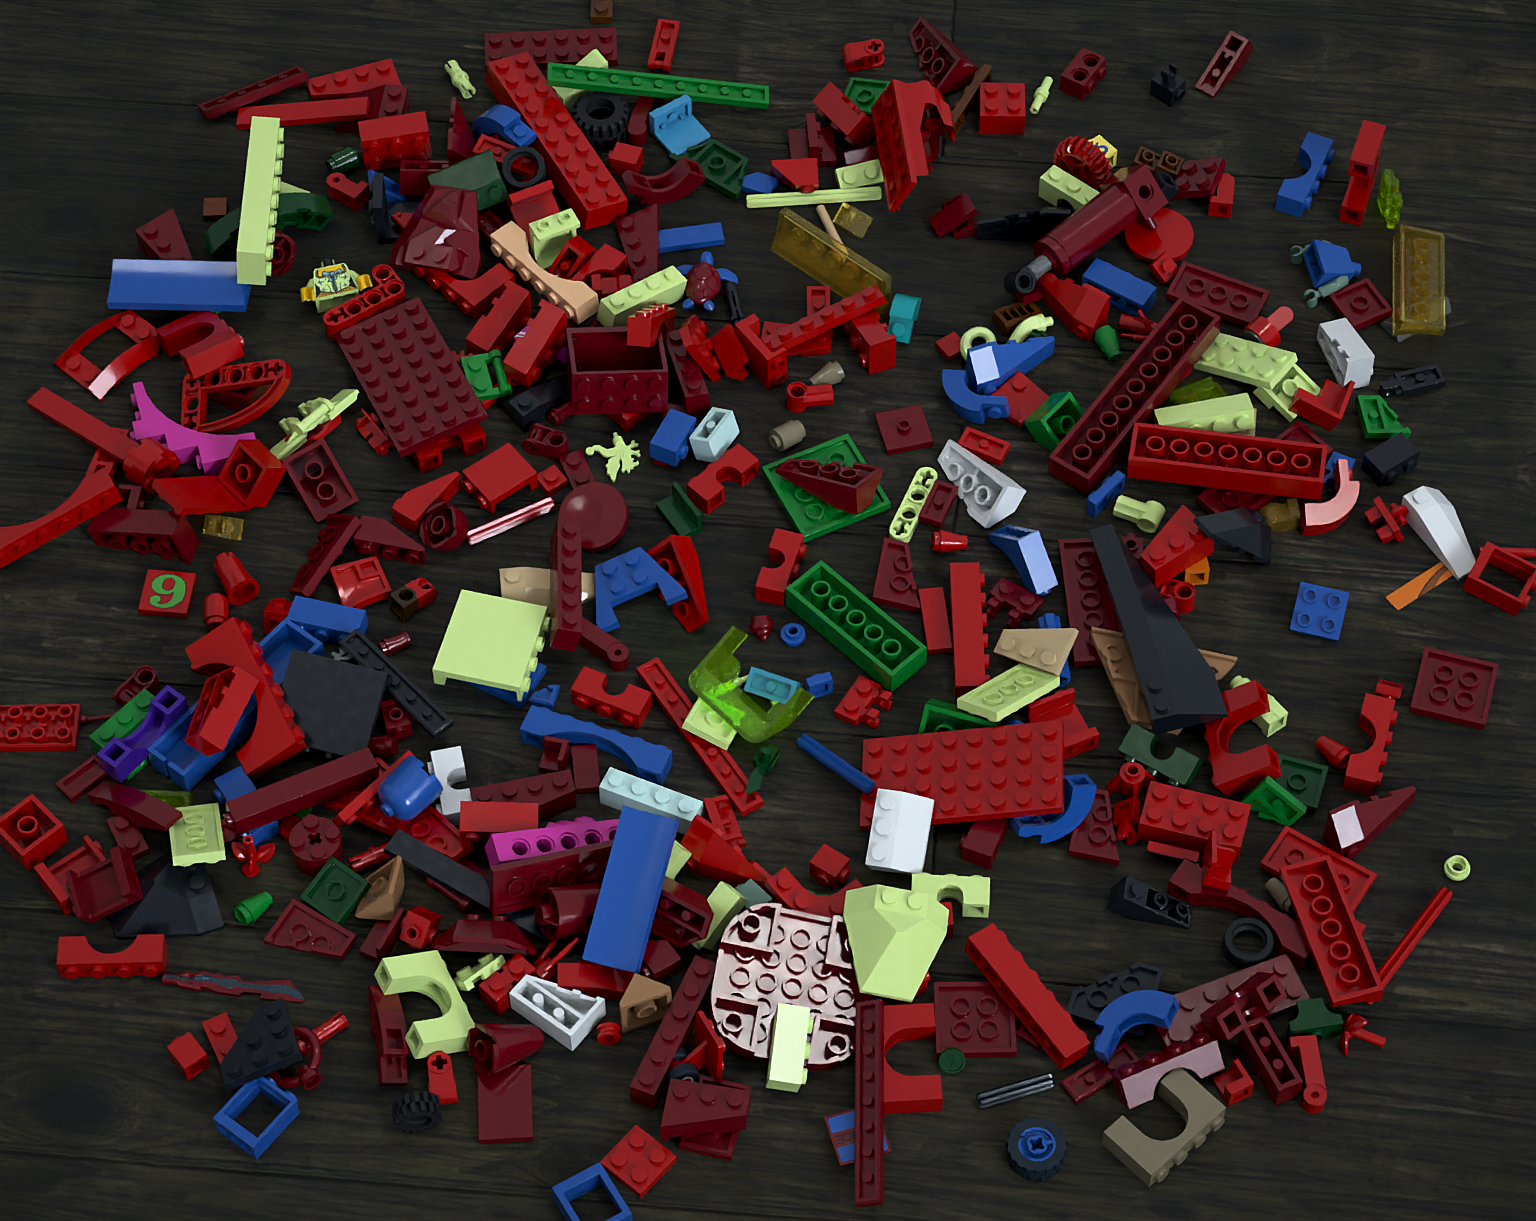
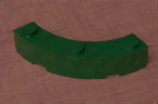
M302 192L279 194L278 208L274 209L277 211V224L272 227L276 230H282L285 226L296 225L297 228L321 231L334 217V214L326 196ZM242 206L222 217L203 234L211 255L230 260L237 253Z

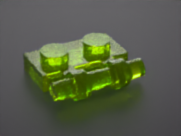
M1386 169L1382 173L1377 202L1381 216L1385 217L1387 221V227L1393 229L1399 222V210L1402 208L1403 200L1402 194L1398 192V178L1394 177L1392 169Z

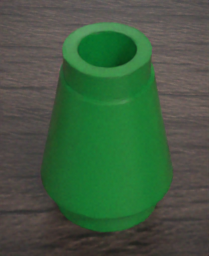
M1110 325L1097 329L1094 332V341L1110 362L1120 359L1122 354L1115 329H1112Z
M263 891L238 902L237 907L233 909L234 915L244 926L253 924L273 904V899L268 892Z

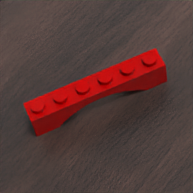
M104 467L84 478L69 499L49 514L22 525L0 527V568L123 501L106 468Z

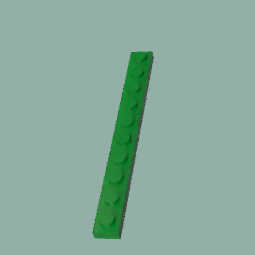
M548 62L546 86L676 99L687 94L691 101L760 109H768L769 86Z

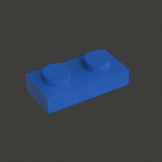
M1117 470L1112 476H1108L1103 481L1102 486L1097 491L1090 493L1086 501L1088 503L1087 515L1095 519L1124 490L1125 474Z

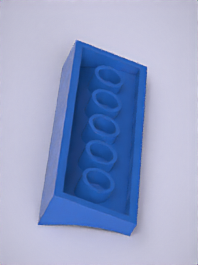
M113 259L107 306L108 309L246 312L252 284H237V261Z
M627 806L622 807L582 956L583 960L622 971L640 973L678 830L679 820Z

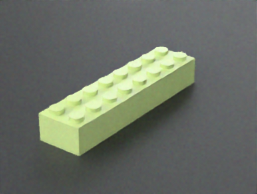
M252 116L237 244V284L266 285V277L271 276L272 262H268V260L273 259L274 245H270V243L275 242V228L272 226L277 224V211L274 209L278 208L279 194L275 193L280 191L281 177H277V175L282 174V160H279V158L284 157V144H280V141H284V128H280V118Z

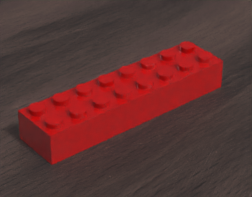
M1134 422L1127 477L1321 501L1328 445Z

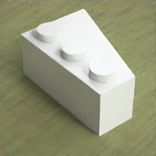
M1346 318L1319 324L1317 340L1338 384L1344 387L1351 380L1355 382L1353 389L1368 386L1370 377L1373 375L1375 355Z
M527 974L509 992L511 1008L571 1051L580 1044L606 1015L604 998L586 996L581 994V991L575 989L570 991L558 987L556 983Z

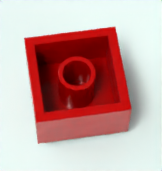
M980 82L979 134L1024 135L1025 83Z
M238 439L217 479L246 507H266L287 467L259 440Z
M33 794L0 817V844L27 871H30L69 841L64 825Z

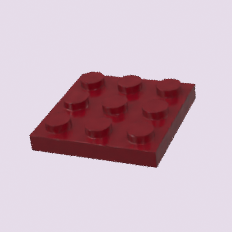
M1425 647L1409 712L1484 730L1499 664Z
M989 981L934 982L936 1058H939L943 1050L950 1047L960 1049L964 1053L965 1058L1016 1057L1015 1014Z

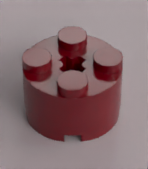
M313 814L307 815L294 826L290 833L289 845L292 858L297 869L303 874L316 876L332 856L342 862L344 854L340 830L330 819L317 817Z

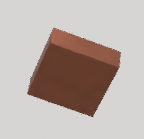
M227 197L204 198V221L220 220L227 215Z

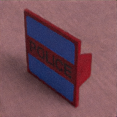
M855 1109L824 1117L840 1167L855 1163ZM884 1129V1154L892 1152Z

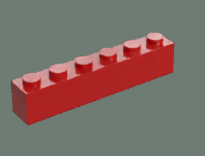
M979 562L950 563L949 567L955 700L990 680V675H985V669H989V654H984V648H988V633H983V627H987V613H982V607H986V594L981 592V587L985 586L984 572H980Z
M992 923L969 936L964 948L966 954L1059 1070L1085 1056L1090 1045L1087 1034L1076 1026L1072 1021L1070 1013L1059 1005L1053 992L1046 989L1036 971L1029 968L1022 954L1008 942L1005 933Z

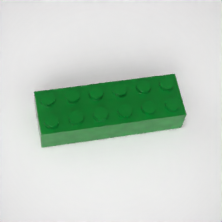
M822 560L786 588V606L889 692L896 690L926 664L927 647Z

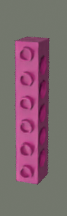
M619 819L491 834L485 845V850L490 866L567 850L563 846L572 849L588 844L609 841L615 837Z

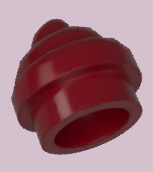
M770 615L750 618L751 624H749V629L751 633L765 641L774 627L773 621L770 620Z

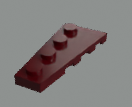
M657 203L615 221L625 254L627 255L634 283L660 271V223L658 216L660 215V208Z
M328 514L326 529H320L317 535L319 539L317 546L310 548L307 554L308 563L300 567L288 590L294 597L296 595L308 598L316 591L322 577L328 574L334 560L342 554L343 547L355 535L361 523L355 515Z

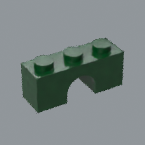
M1133 723L1118 749L1124 755L1122 759L1126 762H1138L1146 766L1145 770L1154 777L1158 778L1159 774L1168 778L1166 783L1179 788L1183 786L1189 789L1203 762L1198 757L1179 747L1176 748L1170 758L1166 760L1156 759L1154 757V747L1159 739L1156 735Z

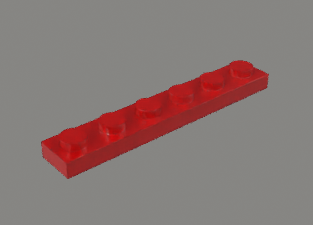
M876 285L866 287L850 297H845L829 307H824L810 316L803 317L793 324L761 337L760 340L771 352H775L782 347L788 350L887 302L885 296Z

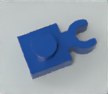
M1333 451L1325 466L1323 489L1328 483L1334 484L1333 468L1338 459H1347L1348 468H1352V470L1356 459Z

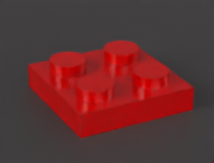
M635 1125L600 1163L606 1172L641 1199L677 1162V1156L639 1126Z

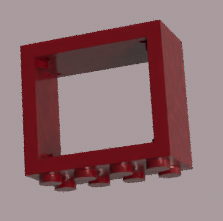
M628 326L566 328V375L572 415L667 412L668 366L661 326L658 331L656 344L651 347L627 345Z

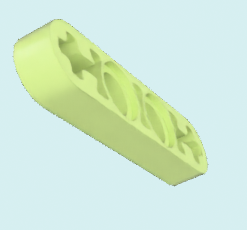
M922 467L916 472L890 525V539L906 543L910 541L919 523L918 515L937 479V472L933 468ZM929 477L930 479H927L925 487L922 486L923 479ZM919 493L922 494L924 498L922 500L917 501L912 499L911 496L913 494ZM910 511L913 512L916 516L914 518L907 519L903 517L902 514ZM902 526H904V533H901L900 536L896 535L900 532Z

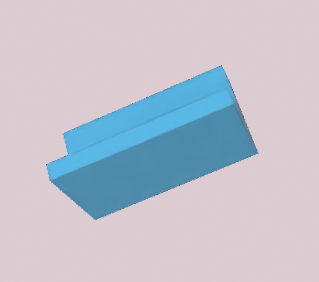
M751 666L744 691L792 706L798 687L803 688L804 683Z

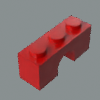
M477 423L415 451L411 455L422 474L443 466L442 451L448 447L459 448L465 457L487 450L486 434L480 423Z
M738 443L732 449L726 450L716 462L710 463L701 474L690 479L687 484L688 498L699 509L709 515L725 502V489L720 483L733 481L741 487L745 486L759 474V459Z
M775 528L769 545V562L778 563L781 566L774 569L761 568L755 585V600L779 606L785 605L786 588L792 584L793 578H798L801 566L799 561L804 559L806 555L807 545H804V534Z
M584 666L571 688L572 703L579 708L595 711L602 717L618 720L625 726H633L640 729L653 706L652 692L629 684L623 693L609 695L606 693L608 689L607 675Z

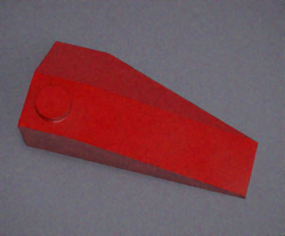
M670 535L646 553L685 589L688 598L670 606L673 609V614L685 629L692 633L709 621L699 557L690 536ZM656 588L660 593V598L665 601L660 588Z
M697 814L681 842V845L692 853L683 867L688 871H694L700 876L722 881L735 887L741 883L745 884L749 879H752L771 898L776 899L764 886L766 880L772 876L755 861L749 863L738 845L735 844L734 847H731L721 838L724 833L719 828Z

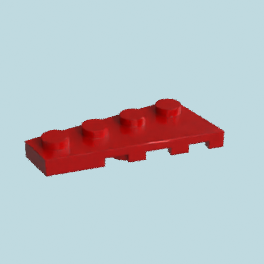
M391 58L311 78L306 81L312 101L342 99V96L385 84L402 86Z

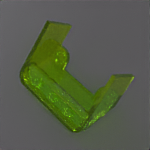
M732 626L691 673L688 681L689 687L745 740L757 744L787 728L815 696L811 692L799 687L786 704H775L766 713L733 683L740 674L741 665L739 660L732 654L748 635L737 627Z

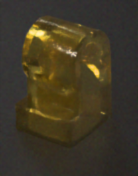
M1297 498L1287 499L1285 504L1270 503L1261 509V512L1267 517L1265 521L1271 526V531L1298 530L1301 515Z
M205 514L203 534L241 541L244 519Z

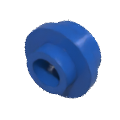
M797 623L786 624L781 629V639L787 646H799L805 639V630Z

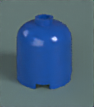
M409 755L378 787V798L382 804L380 809L389 818L393 816L402 821L411 820L442 794L443 787L434 773L429 776L422 769L424 763L414 756Z

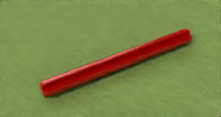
M1440 887L1377 971L1383 988H1385L1452 897L1451 890L1446 887ZM1374 1001L1365 1002V1003H1366L1367 1005H1371V1004H1373Z

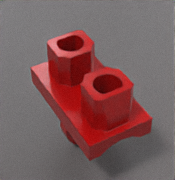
M1380 497L1373 499L1375 506L1364 513L1371 526L1382 520L1385 522V525L1375 530L1381 542L1386 543L1394 538L1397 543L1403 541L1404 538L1400 533L1401 530L1397 522L1401 526L1407 523L1405 519L1409 513L1407 507L1404 505L1397 506L1396 503H1392L1389 506L1391 509L1389 512Z

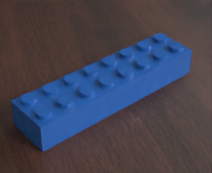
M285 618L259 643L263 650L262 657L272 668L274 673L272 677L281 688L292 649L325 657L323 643L288 618ZM254 692L223 751L207 757L184 742L198 703L197 701L147 749L151 766L167 778L170 776L174 783L189 792L255 728L258 711Z

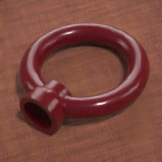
M293 1026L296 1036L306 1039L311 1047L309 1064L302 1066L298 1070L297 1076L284 1077L277 1071L267 1074V1076L283 1088H294L302 1085L305 1090H310L316 1087L322 1079L321 1074L317 1071L322 1057L321 1043L317 1035L309 1028Z

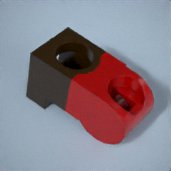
M420 577L390 594V611L402 623H405L411 619L412 613L423 606L430 605L436 599L438 590L426 578Z

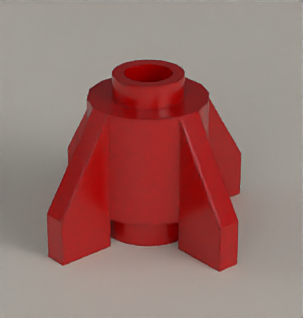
M1124 762L1120 772L1105 785V790L1109 794L1118 793L1120 790L1126 797H1136L1139 799V794L1143 789H1148L1150 781L1156 782V778L1139 763Z

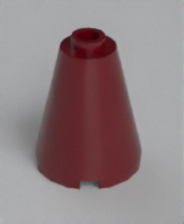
M477 1023L474 1025V1028L469 1029L467 1035L468 1055L473 1056L476 1062L472 1066L479 1075L484 1077L492 1076L540 1051L544 1043V1035L535 1025Z

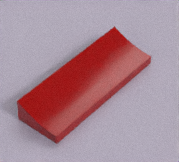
M1330 855L1280 867L1279 874L1332 1008L1358 1002L1382 1001L1383 985Z

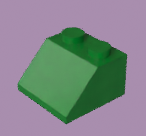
M1070 391L1053 393L1024 421V424L1036 442L1053 452L1083 416L1084 412Z

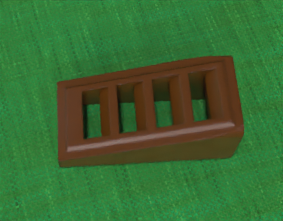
M1017 302L993 311L992 323L1006 337L1013 333L1023 320L1037 314H1043V312L1033 302L1026 304ZM1029 307L1032 313H1030L1026 308Z

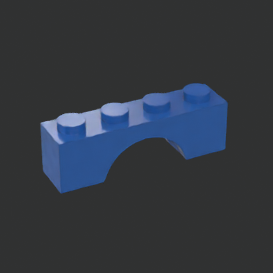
M1307 133L1300 147L1298 163L1307 170V173L1299 178L1284 180L1277 194L1275 210L1299 218L1302 217L1304 210H1309L1313 199L1311 196L1312 194H1317L1320 186L1319 179H1324L1328 169L1327 162L1331 163L1334 158L1335 150L1332 149L1334 140L1314 133Z

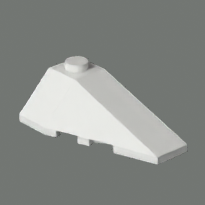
M949 439L937 459L948 479L953 481L955 486L959 487L958 496L966 503L968 507L966 510L969 515L985 528H990L1015 512L1026 493V490L1012 479L953 440Z

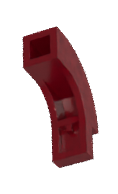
M681 157L670 170L660 175L645 176L628 169L621 175L627 191L633 195L636 194L639 203L644 205H654L656 203L663 205L677 201L693 192L706 179L699 162L685 157Z

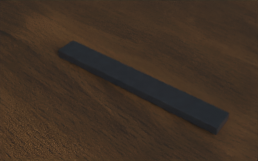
M400 829L396 831L384 848V853L393 858L399 855L405 865L491 913L489 880ZM535 907L498 914L500 916H507V921H514L524 933L547 946L551 940L545 937L541 926L536 922ZM573 937L558 939L553 949L560 952L570 943Z

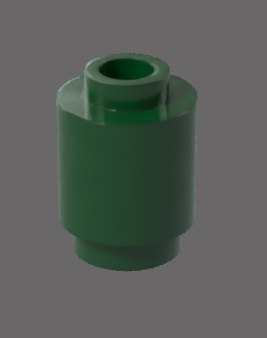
M347 146L330 155L325 164L330 174L336 172L345 174L359 166L360 155L355 148L351 149V147Z

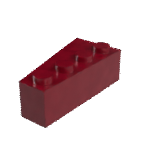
M110 507L92 517L87 528L89 535L98 546L126 551L128 547L142 555H148L149 552L161 554V559L181 558L182 563L190 565L200 543L187 518L179 516L173 511Z
M571 769L470 788L472 801L539 803L538 820L544 817L546 819L577 806ZM480 838L481 847L485 846L489 839Z

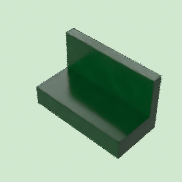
M672 483V495L656 503V509L676 535L692 537L702 532L701 513L678 483Z

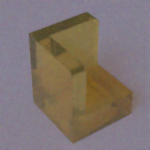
M843 201L833 222L862 238L874 218Z

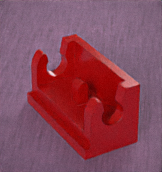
M728 795L703 799L706 820L724 833L721 838L731 847H734L735 844L740 848L746 847L745 839L742 836Z

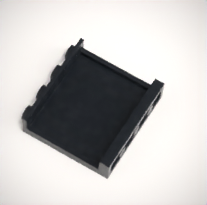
M292 649L282 684L284 692L282 697L294 712L293 720L295 724L305 734L303 740L307 747L301 751L313 754V750L321 751L322 757L335 760L337 756L343 757L361 749L369 748L386 685L391 686L393 676L386 672Z

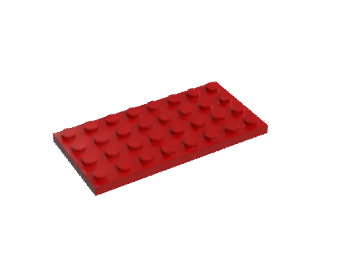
M1063 720L864 739L862 773L872 779L876 786L870 794H865L861 791V830L871 831L878 788L902 791L933 799L934 807L931 825L1064 813Z

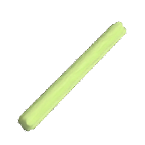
M879 186L814 190L810 194H802L800 191L747 195L746 204L747 208L871 201L880 200L882 194Z

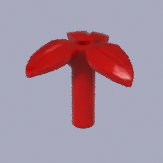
M250 835L243 837V843H231L233 856L240 862L248 861L242 867V874L248 878L254 877L260 872L261 869L256 862L267 863L272 858L276 848L275 844H265L256 851L253 837Z
M1351 1013L1342 1027L1344 1031L1340 1036V1046L1343 1055L1348 1057V1041L1350 1038L1356 1037L1381 1048L1384 1046L1386 1038L1362 1029L1367 1024V1020L1360 1015Z

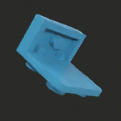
M687 94L649 113L650 132L670 154L675 153L678 156L688 152L687 148L701 145L703 142L710 140L708 131L692 115V102Z

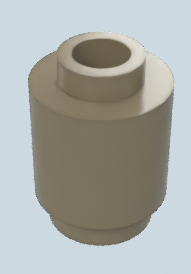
M790 420L772 429L769 441L774 449L784 451L801 442L802 438L806 436V431L799 420Z

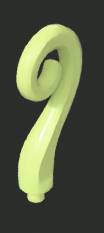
M1043 314L1028 317L1015 328L1009 340H1016L1017 343H1022L1033 332V329L1045 332L1046 327L1053 325L1052 317L1044 318ZM973 327L965 332L960 341L962 357L967 361V349L972 348V341L976 337H982L986 343L996 341L992 331L985 327Z

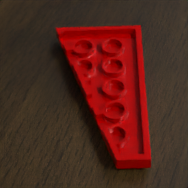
M377 756L375 760L379 766L380 776L389 766ZM369 785L322 802L319 805L340 813ZM377 792L374 795L377 800L365 810L362 806L356 811L359 816L355 821L392 837L400 829L456 862L474 850L473 843L465 841L464 838H459V830L431 804L415 818L402 821L393 816L389 818L381 811L380 806L382 804Z

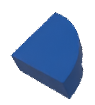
M548 685L547 688H543L538 692L535 691L529 698V705L546 707L553 710L560 693V685Z

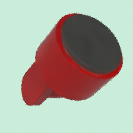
M1282 306L1268 318L1256 317L1242 329V339L1277 347L1281 343L1279 331L1291 322L1294 316L1293 311L1289 307Z

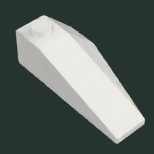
M1421 486L1404 495L1401 505L1406 506L1409 510L1408 515L1405 517L1408 524L1458 581L1468 576L1476 561L1454 506L1439 490L1426 486Z

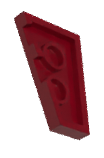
M884 537L871 602L919 613L920 603L917 600V587L913 579V566L908 543Z
M1096 789L1095 798L1089 813L1073 830L1068 856L1119 866V855L1117 853L1108 791Z
M292 899L263 941L267 945L343 960L358 938L349 930L299 901Z

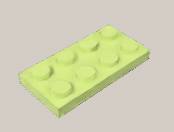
M1219 333L1194 364V368L1272 390L1298 359L1294 352Z
M1020 663L957 698V708L968 711L972 715L985 717L992 722L1001 721L1004 717L1018 711L1023 706L1032 703L1037 698L1048 694L1051 690L1060 686V676Z
M218 803L175 808L182 812L183 817L169 828L173 866L180 865L186 867L193 863H216L220 860H226Z

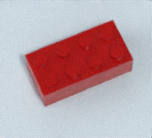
M1150 781L1139 821L1137 839L1147 842L1153 840L1199 851L1202 855L1211 830L1217 832V845L1234 849L1236 851L1234 863H1238L1251 805Z

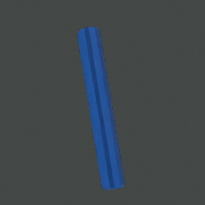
M802 734L797 739V744L802 750L865 794H870L875 789L876 785L872 779L807 734Z

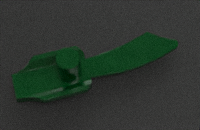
M772 744L760 747L753 759L756 768L749 777L746 788L747 795L760 790L765 772L773 769L780 757V747Z

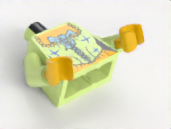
M325 259L321 262L322 268L313 271L314 278L309 280L306 287L300 289L301 302L305 300L315 301L317 312H325L358 296L359 290L362 291L367 287H373L369 274L359 275L355 271L349 270L344 263L335 265L333 259Z

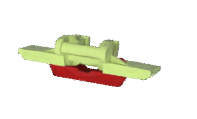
M344 389L331 400L319 397L300 404L297 408L304 416V419L300 422L295 417L283 418L279 425L287 436L269 451L281 461L289 455L324 438L341 423L340 413L357 400L359 391L357 389Z

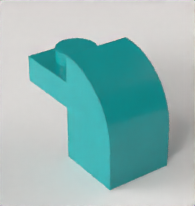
M899 293L895 295L889 314L890 320L887 333L889 335L894 334L896 341L910 344L914 321H917L922 298Z

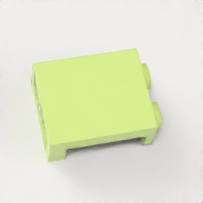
M572 208L529 223L532 259L545 271L549 270L565 243L577 236L576 228L580 227V222Z

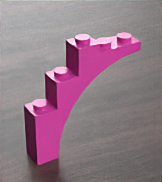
M142 381L133 383L135 393L130 394L133 408L138 407L139 411L135 412L137 421L132 422L134 431L130 432L131 439L141 445L142 442L140 440L151 437L172 450L181 459L180 464L196 461L198 470L203 469L205 476L220 474L238 439L256 440L254 432L238 435H214L183 427L167 418L155 407L147 396Z

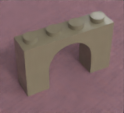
M1183 1068L1173 1069L1160 1081L1158 1094L1184 1119L1186 1128L1179 1136L1165 1141L1151 1139L1138 1130L1123 1115L1103 1132L1102 1145L1148 1187L1155 1181L1161 1182L1168 1175L1169 1169L1174 1164L1180 1165L1186 1159L1189 1150L1193 1147H1200L1206 1140V1135L1211 1130L1217 1131L1225 1122L1226 1107Z

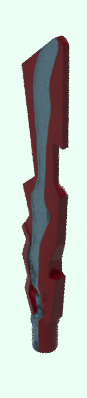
M191 971L181 974L164 973L162 977V984L175 985L181 989L197 992L209 990L217 994L240 997L243 993L260 994V999L276 1001L283 998L285 1002L303 1003L305 1001L302 994L290 980L243 982L238 975L224 977L218 972L211 974L206 971L197 974Z

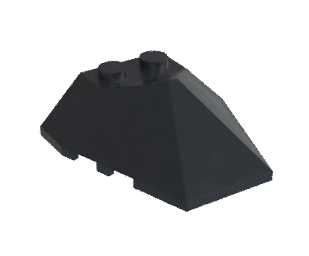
M171 850L137 872L144 898L109 915L117 939H136L137 935L164 934L166 937H175L177 934H191V937L202 936L225 928L204 862L193 863L186 867L180 865L173 866Z

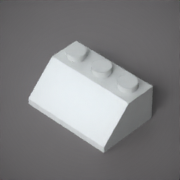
M878 788L865 865L872 870L908 875L923 873L934 800L902 791Z

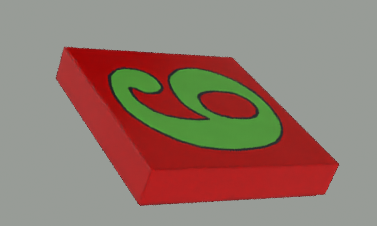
M148 569L138 608L139 614L188 618L197 581L196 573Z

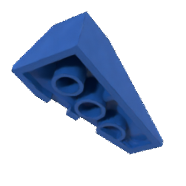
M1054 337L1029 338L1022 343H1017L1016 340H1008L1007 344L1001 345L994 341L967 349L966 373L973 393L990 396L1018 371L1025 374L1054 354Z

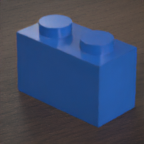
M670 408L650 441V457L677 467L680 460L685 459L688 453L689 437L697 428L696 417Z

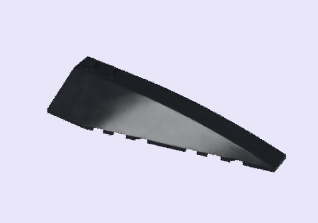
M1110 524L1090 529L1089 534L1154 735L1228 717L1213 670L1114 525Z

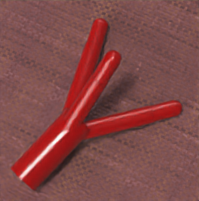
M1138 310L1137 313L1151 333L1153 327L1142 310ZM1131 333L1119 334L1120 337L1131 338L1137 341H1144L1148 336Z

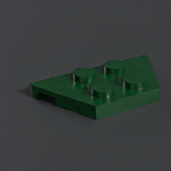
M715 139L705 141L701 145L691 146L687 148L688 152L678 156L675 153L669 155V162L673 165L681 157L699 162L706 177L703 182L736 201L739 199L749 165V160L744 155Z

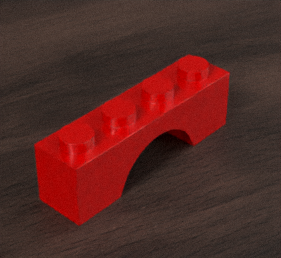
M604 244L568 280L582 281L591 288V275L600 274L601 278L624 275L628 271L627 255ZM566 317L567 326L574 328L577 323L573 319Z
M654 303V305L642 308V311H636V314L629 316L627 345L641 347L655 345L660 326L662 333L674 330L675 308L668 307L667 303Z
M1368 693L1365 694L1358 728L1369 736L1372 746L1365 752L1350 754L1342 789L1372 796L1374 786L1380 788L1383 773L1378 772L1379 766L1385 767L1388 752L1383 750L1385 745L1390 746L1393 731L1388 729L1389 725L1395 726L1398 711L1393 709L1396 700Z
M164 934L137 935L135 941L127 949L114 954H105L94 950L89 945L85 936L59 937L56 965L60 976L68 979L87 976L94 978H103L105 976L126 978L131 975L155 977L166 973L168 945Z

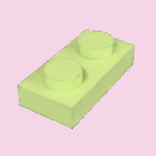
M879 159L834 170L839 189L860 188L884 182Z

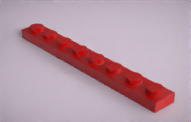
M656 657L637 667V675L648 690L652 692L653 697L724 794L728 795L730 802L740 816L744 817L764 806V800L757 791L749 795L746 794L748 779L726 750L682 728L685 719L694 705L660 659Z

